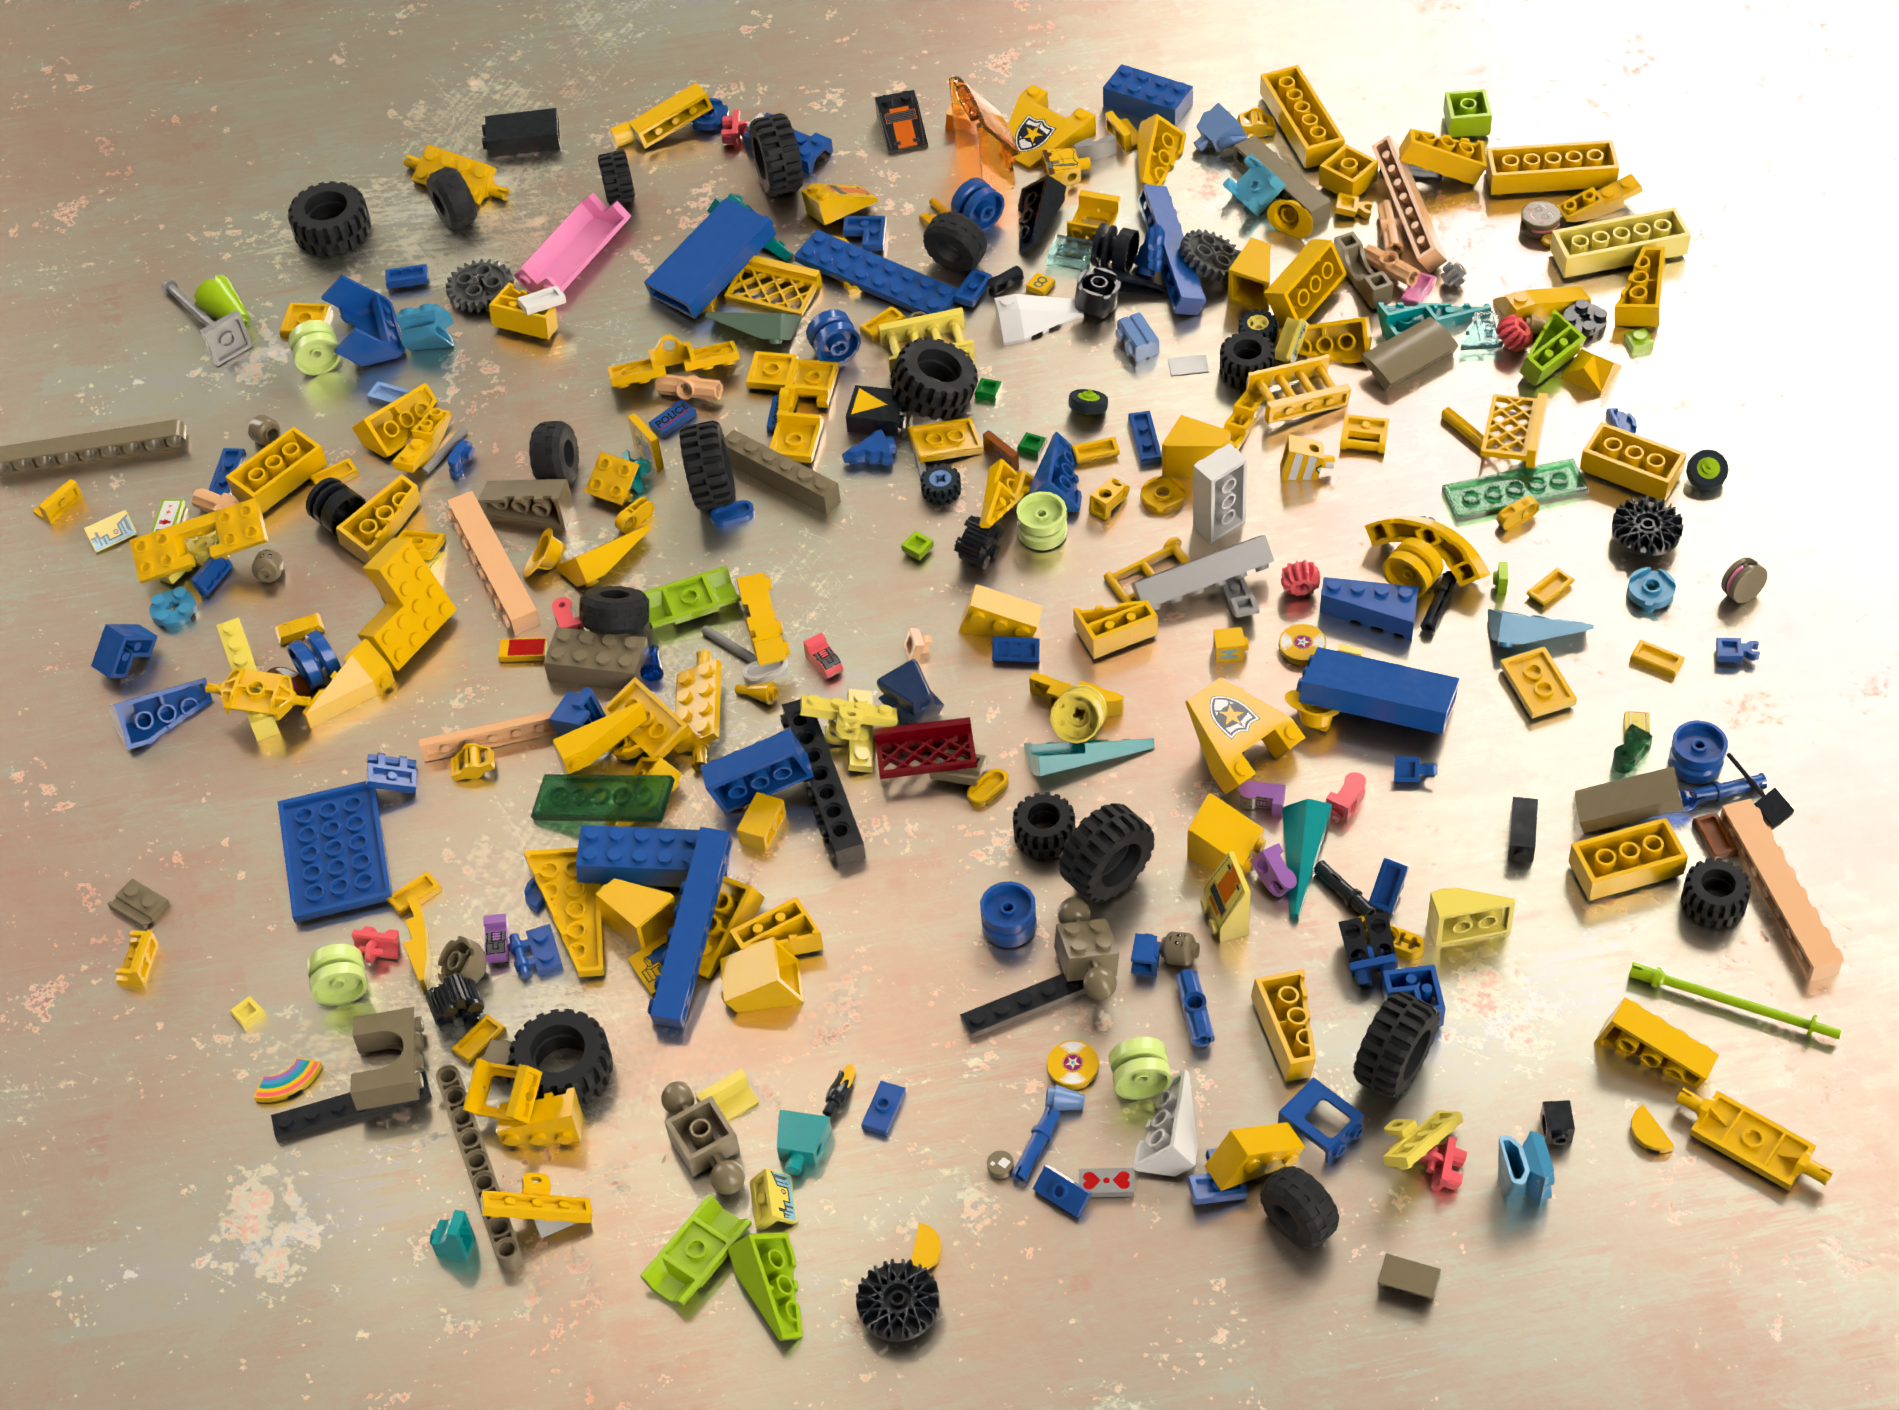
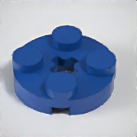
M709 98L713 109L691 121L693 129L696 131L722 130L723 116H729L728 106L723 105L719 99Z

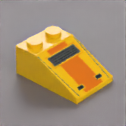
M813 183L806 189L801 190L806 212L823 225H827L878 202V197L859 185Z

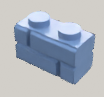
M1140 312L1132 314L1130 317L1126 316L1118 319L1117 329L1115 330L1116 337L1119 342L1123 341L1126 353L1132 355L1135 361L1139 362L1147 359V357L1157 356L1160 353L1159 339Z

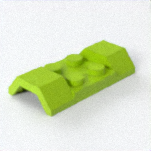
M726 565L644 591L649 599L648 623L651 629L673 622L676 625L719 611L720 607L741 601L740 595H737Z
M709 1194L640 1274L641 1279L653 1293L674 1307L684 1306L699 1287H703L728 1257L729 1252L727 1248L741 1238L752 1225V1221L747 1218H737L723 1209L718 1201Z

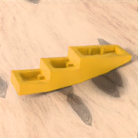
M1259 389L1249 392L1246 390L1234 404L1233 413L1224 424V429L1231 431V441L1233 442V447L1237 450L1245 442L1265 406L1266 400Z
M415 894L407 898L413 917L405 920L412 940L403 944L425 995L430 988L432 972L431 945L428 928Z

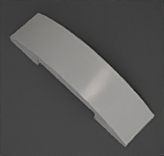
M1234 577L1226 579V584L1222 585L1221 589L1233 615L1237 618L1259 613L1253 594H1250L1244 577L1235 580Z

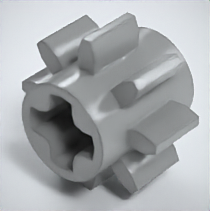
M1449 261L1441 268L1444 272L1440 276L1449 287L1455 284L1458 288L1467 280L1464 276L1468 272L1459 261H1456L1454 264Z

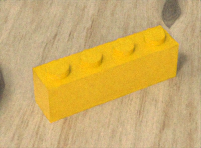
M696 82L633 119L629 124L637 140L646 149L713 109L707 93Z

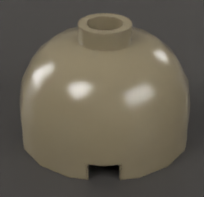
M458 936L459 939L456 941L450 940L442 950L438 960V965L442 966L441 974L438 973L441 983L444 982V978L447 975L452 976V974L457 975L458 973L463 975V978H471V980L477 983L486 972V953L478 943L468 938Z

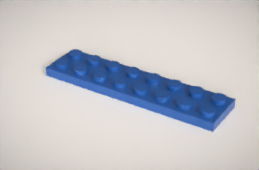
M816 230L794 255L795 262L819 270L820 273L842 282L845 281L851 286H858L860 290L912 312L921 311L932 314L946 311L954 303V294L958 290L953 286L820 230Z

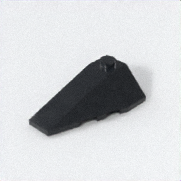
M1050 175L1040 178L1021 190L1018 203V211L1021 212L1018 224L1022 226L1019 232V251L1021 252L1036 246L1065 201L1067 186Z

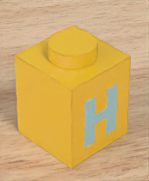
M1242 627L1213 630L1216 663L1245 660V651H1249L1248 636H1243Z

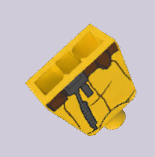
M1074 148L1041 150L1042 167L1045 176L1050 175L1065 186L1079 183L1081 181V171L1091 169L1090 158L1078 159Z

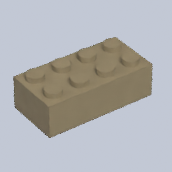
M556 627L544 660L548 681L623 689L634 677L642 682L650 658L647 637L601 634L587 630Z

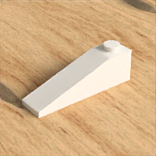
M1021 294L995 298L996 319L1004 346L1027 342L1035 334L1040 332L1045 334L1049 332V328L1056 325L1064 326L1084 317V312L1078 311L1075 308V299Z
M1186 1069L1172 1076L1171 1086L1164 1093L1160 1094L1156 1101L1157 1113L1152 1120H1148L1145 1127L1149 1130L1145 1141L1140 1140L1136 1148L1133 1169L1136 1171L1177 1176L1184 1171L1191 1170L1195 1166L1198 1142L1190 1076Z

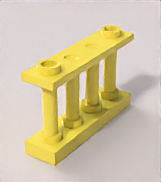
M962 307L878 325L881 345H890L893 356L888 357L890 374L900 352L898 342L908 340L913 342L916 339L932 336L933 340L941 339L940 334L951 331L956 343H953L955 347L961 348L965 351V355L970 356L971 359L975 358L973 339L965 341L961 329H965Z

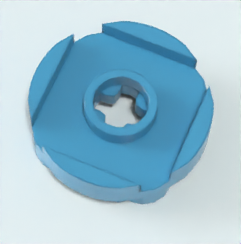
M1651 567L1641 568L1631 574L1627 586V594L1644 611L1652 612L1655 609L1666 607L1674 600L1676 581L1665 570L1659 569L1658 572L1651 570ZM1647 586L1651 588L1656 587V590H1649Z
M177 587L164 591L161 594H155L151 598L149 612L157 626H165L166 629H177L187 625L191 621L190 617L193 613L196 615L197 604L193 595L186 588Z

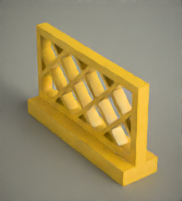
M754 255L749 263L732 280L724 296L725 300L784 314L801 315V318H803L816 289L820 290L823 283L819 270ZM744 272L753 274V277L746 280L741 278ZM768 277L772 278L773 281L761 285L759 280ZM757 282L759 287L747 290L746 285ZM789 282L791 286L781 290L778 284ZM776 286L778 291L767 296L765 290ZM804 286L810 288L809 291L802 294L798 291L799 288ZM742 287L745 293L740 295L733 294L735 290ZM795 290L797 296L786 300L784 295ZM760 292L764 295L763 298L758 300L751 297ZM780 296L784 301L777 305L770 302ZM801 301L802 305L799 310L790 308L789 305Z
M1539 393L1538 399L1493 394L1480 456L1526 461L1527 468H1535L1546 415L1548 393ZM1497 402H1499V403H1506V404H1508V405L1505 406V407H1503V408H1501V407H1500L1498 404H1496V403H1497ZM1527 405L1532 407L1523 410L1520 406ZM1514 409L1517 414L1510 416L1507 412ZM1501 415L1504 420L1498 422L1494 419ZM1524 418L1528 422L1521 425L1517 420ZM1512 424L1515 428L1507 430L1504 426ZM1499 430L1502 434L1494 436L1491 432ZM1521 432L1524 437L1518 439L1514 435ZM1508 438L1512 442L1505 445L1501 441ZM1493 444H1495L1496 446L1499 447V448L1496 449V450H1495V449H1487V447H1489V446H1491V445H1493ZM1519 447L1523 453L1513 452L1511 449Z

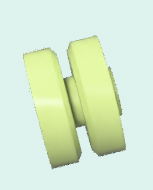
M309 320L300 323L289 334L288 343L296 367L302 373L308 375L328 373L340 362L341 356L334 353V349L339 344L333 328L328 323L321 320Z
M1040 491L1025 496L1018 503L1016 510L1017 532L1020 541L1025 546L1034 550H1048L1057 547L1065 540L1068 531L1066 520L1067 508L1065 502L1058 495Z
M331 944L321 947L308 957L306 967L310 979V991L313 999L318 1003L327 1006H341L352 1003L366 992L368 982L364 971V960L361 951L355 946Z
M1136 1037L1125 1040L1111 1049L1108 1058L1113 1073L1114 1088L1116 1094L1129 1100H1144L1164 1093L1171 1086L1173 1080L1169 1064L1167 1063L1166 1047L1159 1039Z

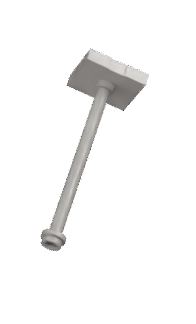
M168 279L162 283V291L166 295H173L206 325L205 328L199 331L215 366L218 367L253 347L241 314L237 310L214 322L178 290V285L175 281Z

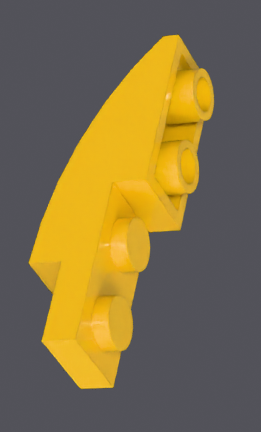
M1631 173L1598 191L1592 187L1556 206L1566 222L1586 221L1624 208V201L1643 192L1642 185Z
M431 408L412 430L413 438L392 461L393 469L414 473L418 467L423 468L438 449L452 416L451 412L440 408Z
M1034 671L1029 677L1030 693L1047 699V708L1052 709L1063 692L1072 687L1070 683L1061 682L1048 675ZM1079 682L1078 685L1091 686L1102 694L1108 708L1107 716L1122 715L1124 713L1123 695L1115 691L1103 689L1093 683ZM1078 708V709H1077V712H1078V713L1082 712V713L1084 714V713H1085V710H1084V709L1080 710V709Z

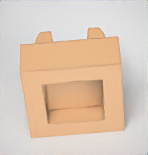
M910 628L904 642L909 661L911 659L919 661L921 654L929 653L927 645L933 644L929 635L921 636L919 628Z

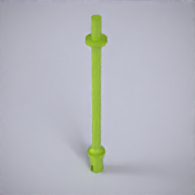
M1633 961L1628 977L1651 983V986L1655 988L1666 985L1808 1030L1807 1037L1810 1038L1812 1033L1816 1032L1839 1040L1842 1029L1817 1022V1014H1814L1810 1020L1666 975L1662 968L1658 966L1657 968H1652Z

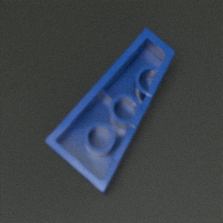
M1323 577L1320 613L1348 622L1352 619L1360 622L1361 626L1368 628L1375 626L1384 629V633L1391 635L1393 633L1404 635V639L1412 641L1418 587Z

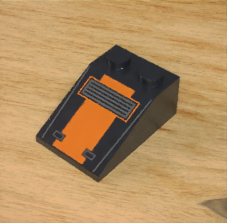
M914 90L875 97L876 115L888 154L928 147L921 112Z

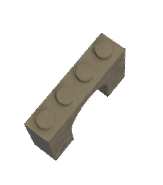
M415 1007L353 1018L352 1036L359 1054L383 1049L402 1051L401 1055L386 1067L351 1074L350 1094L357 1111L420 1100V1088L424 1087L422 1073L420 1072V1069H424L423 1057L420 1053L421 1050H424V1042L420 1032H424V1022L422 1016H417Z

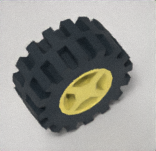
M1254 309V312L1249 310L1247 314L1243 313L1242 318H1239L1238 334L1244 331L1250 333L1251 331L1255 332V334H1262L1264 338L1268 337L1270 343L1275 342L1278 328L1275 315L1271 316V312L1268 311L1266 313L1264 309H1261V311Z

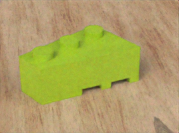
M1554 309L1528 353L1519 373L1536 387L1577 355L1587 337Z

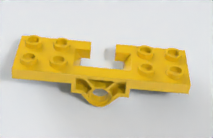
M666 334L660 338L654 349L648 350V359L610 366L607 369L612 387L625 388L629 386V383L638 382L643 384L649 382L650 379L667 376L665 366L684 363L685 371L700 368L702 370H709L718 364H723L724 366L732 365L735 361L740 360L734 340L693 349L690 341L681 342L674 335ZM673 340L675 342L674 348L665 350L663 348L664 341Z
M796 359L789 384L786 383L785 388L782 387L779 392L777 424L769 448L796 462L812 463L824 423L823 416L794 413L798 397L817 398V407L828 408L839 371L838 362Z
M252 498L129 540L138 581L144 584L183 570L187 572L193 571L192 567H195L196 564L194 556L188 553L185 539H196V536H204L211 532L213 533L215 530L219 544L209 547L211 558L213 559L222 557L226 560L230 558V554L269 542L259 500Z

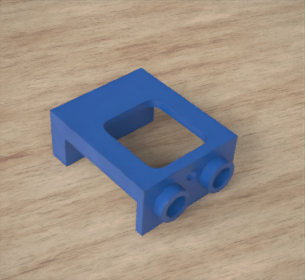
M1314 1077L1278 1113V1123L1288 1122L1295 1130L1325 1152L1326 1163H1329L1334 1157H1340L1345 1151L1347 1144L1352 1139L1356 1140L1364 1130V1114ZM1323 1100L1330 1103L1350 1119V1122L1333 1138L1326 1136L1305 1119V1116Z

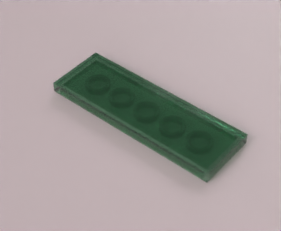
M1573 457L1535 465V468L1524 467L1442 484V492L1456 523L1499 514L1502 509L1526 496H1532L1540 505L1589 494V488Z
M544 774L531 817L537 821L662 822L675 779L672 775Z

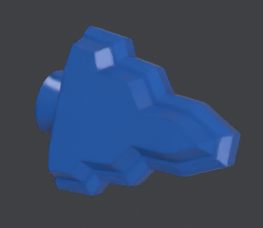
M1155 223L1149 228L1144 243L1140 246L1138 254L1134 258L1133 263L1139 266L1138 273L1154 277L1155 272L1163 271L1165 231L1160 224Z
M881 429L871 433L869 437L861 440L859 445L852 446L842 454L843 461L849 464L867 462L872 465H892L894 463L892 455L897 454L895 441L892 436L885 437Z

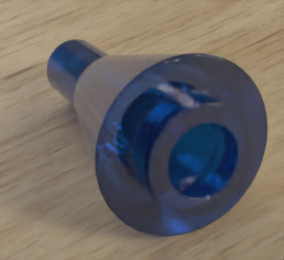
M657 645L650 647L649 656L640 670L641 677L649 682L659 681L664 675L659 658V646Z

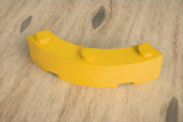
M1396 516L1364 525L1373 547L1385 543L1402 542L1409 537L1419 538L1436 549L1445 561L1460 587L1491 575L1475 548L1459 533L1437 521L1416 516Z
M761 572L738 577L736 580L742 606L747 605L750 617L746 618V623L758 666L787 660L786 655H790L789 645L787 641H783L780 635L783 634L781 621H776L769 595V590H772L770 576L765 577V573Z

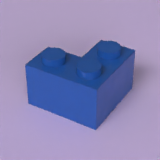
M105 624L91 667L109 678H127L134 657H151L158 636L139 624Z
M1435 965L1384 970L1382 972L1381 990L1384 1001H1387V998L1394 992L1404 991L1434 1006L1440 1014L1438 1026L1444 1025L1446 1008Z

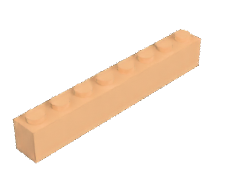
M1387 135L1371 147L1376 159L1379 161L1380 169L1416 258L1431 273L1448 262L1410 168L1408 164L1400 161L1399 145L1390 135Z
M473 491L447 500L449 510H446L447 516L451 523H456L454 528L458 537L464 538L462 543L465 551L471 552L470 559L473 566L479 567L477 571L481 581L487 582L485 586L489 596L495 597L493 601L498 613L503 612L502 619L506 628L511 627L514 635L541 625L532 600Z
M1751 798L1722 806L1720 819L1738 849V856L1808 981L1813 982L1838 975L1844 961L1843 954L1834 945L1829 929L1822 924L1817 908L1810 903L1805 887L1801 886L1798 882L1794 868L1789 866L1786 861L1782 847L1778 846L1775 842L1772 829L1769 826L1767 827L1763 821L1761 810L1755 807Z

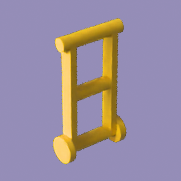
M1175 536L1165 542L1164 549L1113 574L1107 572L1103 577L1123 603L1137 601L1135 594L1128 595L1118 581L1140 570L1147 577L1156 574L1150 565L1172 554L1177 557L1181 564L1191 560L1181 549V540Z

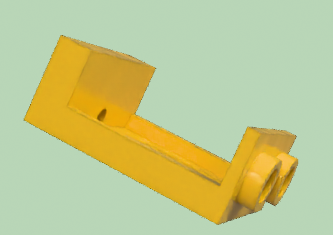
M1080 190L1077 211L1073 220L1067 221V238L1093 243L1099 226L1082 223L1083 220L1086 218L1107 222L1110 226H1116L1121 214V196Z
M477 1058L472 1070V1077L465 1096L463 1110L477 1116L529 1124L543 1072L528 1065L519 1064L516 1067L490 1063ZM495 1076L515 1078L507 1109L491 1107L486 1104L492 1079Z

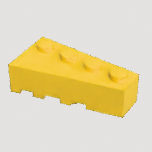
M1665 247L1642 248L1634 264V270L1627 279V285L1623 288L1620 299L1614 306L1615 326H1660L1665 274Z
M1304 969L1255 978L1251 993V999L1286 1082L1311 1077L1316 1060L1313 1033L1310 1027L1311 1017L1307 1004L1308 994L1304 981Z

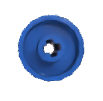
M978 177L971 178L964 182L953 195L951 211L964 214V216L971 218L978 224L982 231H986L1002 215L1005 206L1004 198L997 190L991 188L985 180Z
M830 309L821 312L808 324L806 337L820 361L842 364L851 359L859 350L861 345L860 335L844 311Z
M317 629L305 635V644L300 640H296L286 646L296 670L308 682L311 690L324 684V676L332 679L330 678L331 674L334 671L338 673L341 669L334 651Z
M1702 720L1687 721L1678 726L1673 733L1668 755L1669 767L1674 766L1676 777L1687 783H1710L1718 778L1723 770L1728 750V739L1725 733L1715 724Z
M1009 881L997 883L983 893L980 900L982 931L990 942L1005 948L1017 947L1028 942L1034 936L1037 928L1035 897L1030 889L1023 884Z

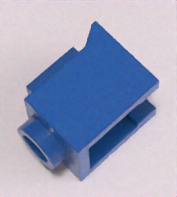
M1135 933L1131 962H1133L1131 973L1157 976L1161 942L1157 941V936L1149 933Z

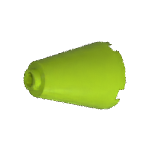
M219 274L214 275L215 279L211 281L206 279L197 288L194 294L196 298L194 304L202 311L219 320L237 310L241 314L245 327L249 325L250 316L227 277Z

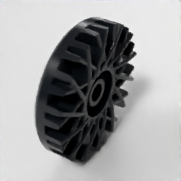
M1647 495L1645 499L1640 496L1639 501L1635 502L1634 497H1632L1631 501L1626 500L1625 506L1620 503L1619 508H1616V512L1613 514L1611 531L1616 542L1625 550L1641 556H1658L1670 552L1679 544L1684 524H1682L1683 517H1681V513L1676 515L1677 508L1676 506L1672 507L1671 503L1668 507L1664 506V499L1658 502L1656 497L1654 502H1649V496Z
M894 1259L890 1260V1264L887 1261H883V1266L880 1268L874 1265V1271L868 1270V1277L866 1279L862 1277V1284H858L856 1306L859 1318L864 1327L878 1338L895 1342L916 1338L931 1327L938 1315L940 1295L937 1282L934 1280L933 1275L930 1276L926 1267L922 1269L921 1264L918 1267L914 1266L910 1259L907 1263H905V1259H901V1263H895Z

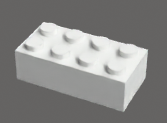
M1230 443L1193 465V529L1210 544L1246 522L1248 459Z

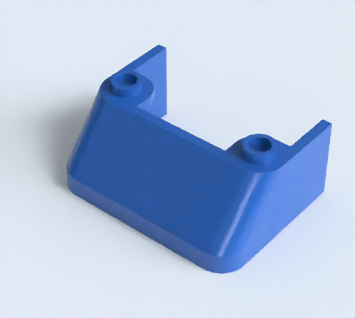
M342 274L321 296L322 300L339 308L340 317L345 323L355 326L334 349V353L352 361L358 366H369L399 358L405 352L394 306L388 298Z

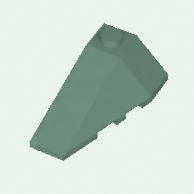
M706 312V317L760 339L770 340L769 344H782V340H791L801 321V315L784 313Z

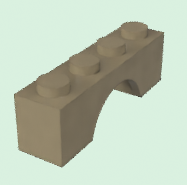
M1351 231L1334 237V246L1347 272V276L1372 310L1377 308L1378 302H1384V305L1392 303L1393 283L1384 271L1373 272L1367 262L1363 243L1355 232Z

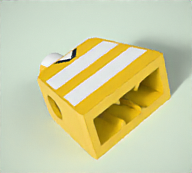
M1288 435L1280 462L1281 481L1317 480L1321 468L1334 469L1335 456L1324 455V447L1321 441Z

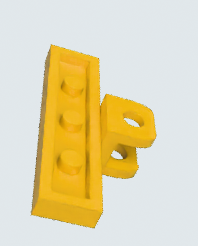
M525 1173L522 1180L523 1188L520 1193L482 1190L480 1198L482 1216L591 1223L592 1208L590 1198L550 1195L551 1185L546 1174Z

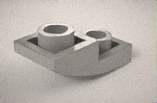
M1110 134L1095 142L1089 137L1074 144L1073 148L1078 159L1089 157L1091 162L1116 154V137Z

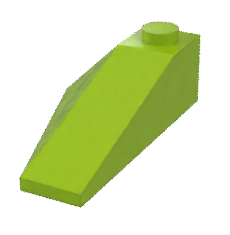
M788 1233L748 1234L727 1248L737 1277L779 1341L802 1338L801 1311L795 1298V1291L798 1290V1281L794 1280L793 1268L796 1267V1257Z

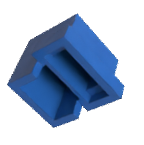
M584 687L580 693L568 691L550 716L549 721L558 737L606 715L593 690Z

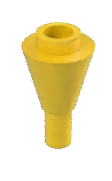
M774 681L751 685L736 684L735 686L736 694L749 695L769 705L778 698L779 694L778 687Z

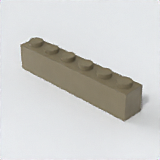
M1254 135L1234 145V161L1246 172L1250 167L1244 162V159L1251 153L1286 184L1283 190L1276 196L1278 200H1294L1298 202L1311 215L1313 226L1330 218L1331 201L1329 198L1319 192L1301 174L1297 173L1290 164L1282 160L1276 152L1268 148L1263 141H1260Z
M734 429L725 437L731 466L825 515H828L841 502L837 482Z

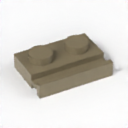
M947 749L944 752L952 755L956 750ZM962 754L957 759L969 760L971 758L965 754ZM976 754L977 767L929 773L930 779L977 786V781L980 779L987 764V756ZM940 757L934 760L935 763H943L945 761Z
M131 879L115 895L116 898L112 902L109 901L107 903L112 911L145 931L148 929L150 922L154 923L170 906L168 899L134 879Z

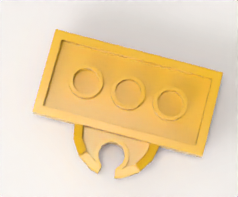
M634 677L603 708V711L608 716L642 701L647 720L609 749V751L620 760L635 758L643 752L650 757H661L663 759L692 729ZM621 743H624L621 748L617 749Z

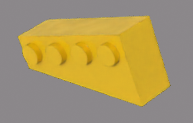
M1409 129L1399 146L1400 161L1421 167L1426 171L1439 173L1445 177L1458 179L1463 183L1476 185L1487 168L1484 141L1477 140L1476 143L1469 142V138L1461 137L1460 140H1454L1450 135L1443 134L1441 137H1436L1433 132Z
M404 475L398 476L336 527L340 545L367 564L396 536L421 502L418 486Z
M1626 997L1606 1019L1594 1041L1595 1044L1601 1047L1606 1043L1616 1048L1615 1053L1623 1057L1628 1053L1641 1060L1640 1064L1645 1067H1659L1663 1069L1665 1076L1696 1090L1708 1078L1719 1057V1054L1712 1051L1709 1046L1699 1043L1688 1036L1683 1030L1676 1029L1665 1022L1660 1016L1650 1013L1637 1002Z

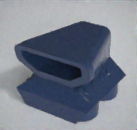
M911 659L877 680L878 688L884 693L878 699L884 705L897 708L899 726L925 723L939 715L944 707L940 699L930 690L922 669L915 659Z

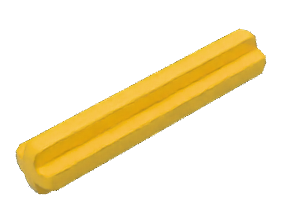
M1451 407L1443 409L1441 417L1481 449L1484 434ZM1493 445L1487 447V449H1492Z

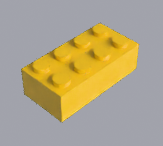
M1311 239L1264 292L1280 327H1284L1287 317L1300 320V318L1307 320L1347 275L1332 240Z
M1600 422L1582 450L1579 470L1650 497H1657L1658 500L1664 499L1666 501L1684 471L1687 453Z
M293 426L225 477L233 496L241 502L252 498L258 499L263 514L307 481L310 475L319 472L327 466L328 463L322 446Z
M1665 817L1572 843L1568 862L1588 900L1591 901L1683 875L1688 855L1668 819Z

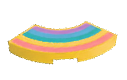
M297 1057L294 1063L285 1071L275 1075H263L254 1095L255 1101L261 1103L282 1101L288 1099L287 1096L296 1093L300 1089L304 1090L320 1073L323 1067L321 1061Z

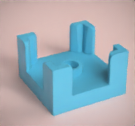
M1249 153L1244 159V162L1250 167L1249 170L1237 183L1229 177L1222 185L1259 217L1286 184L1271 170L1266 168L1255 156Z

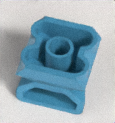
M423 304L419 308H404L397 313L396 320L401 328L402 345L408 350L416 351L454 346L453 339L446 330V328L454 324L452 316L438 304Z
M1530 1130L1522 1146L1512 1136H1500L1498 1146V1181L1504 1197L1527 1196L1539 1206L1546 1199L1552 1197L1551 1185L1555 1183L1554 1168L1543 1135Z

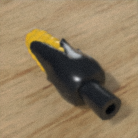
M848 1064L843 1071L839 1070L835 1081L829 1087L825 1097L826 1106L822 1111L825 1116L832 1117L835 1109L840 1108L846 1102L849 1092L854 1086L852 1083L856 1073L854 1065Z

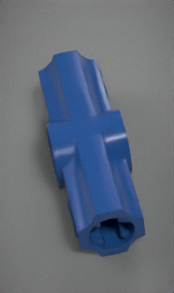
M1191 969L1182 970L1179 974L1175 975V980L1183 1007V1017L1187 1022L1192 1045L1198 1047L1208 1046L1211 1042H1214L1215 1037L1198 972Z

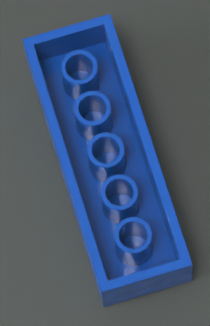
M581 825L576 859L577 883L608 884L615 878L642 886L680 887L682 881L687 879L686 864L688 858L693 856L692 842L694 836L699 834V830ZM730 854L724 873L726 877L729 876Z

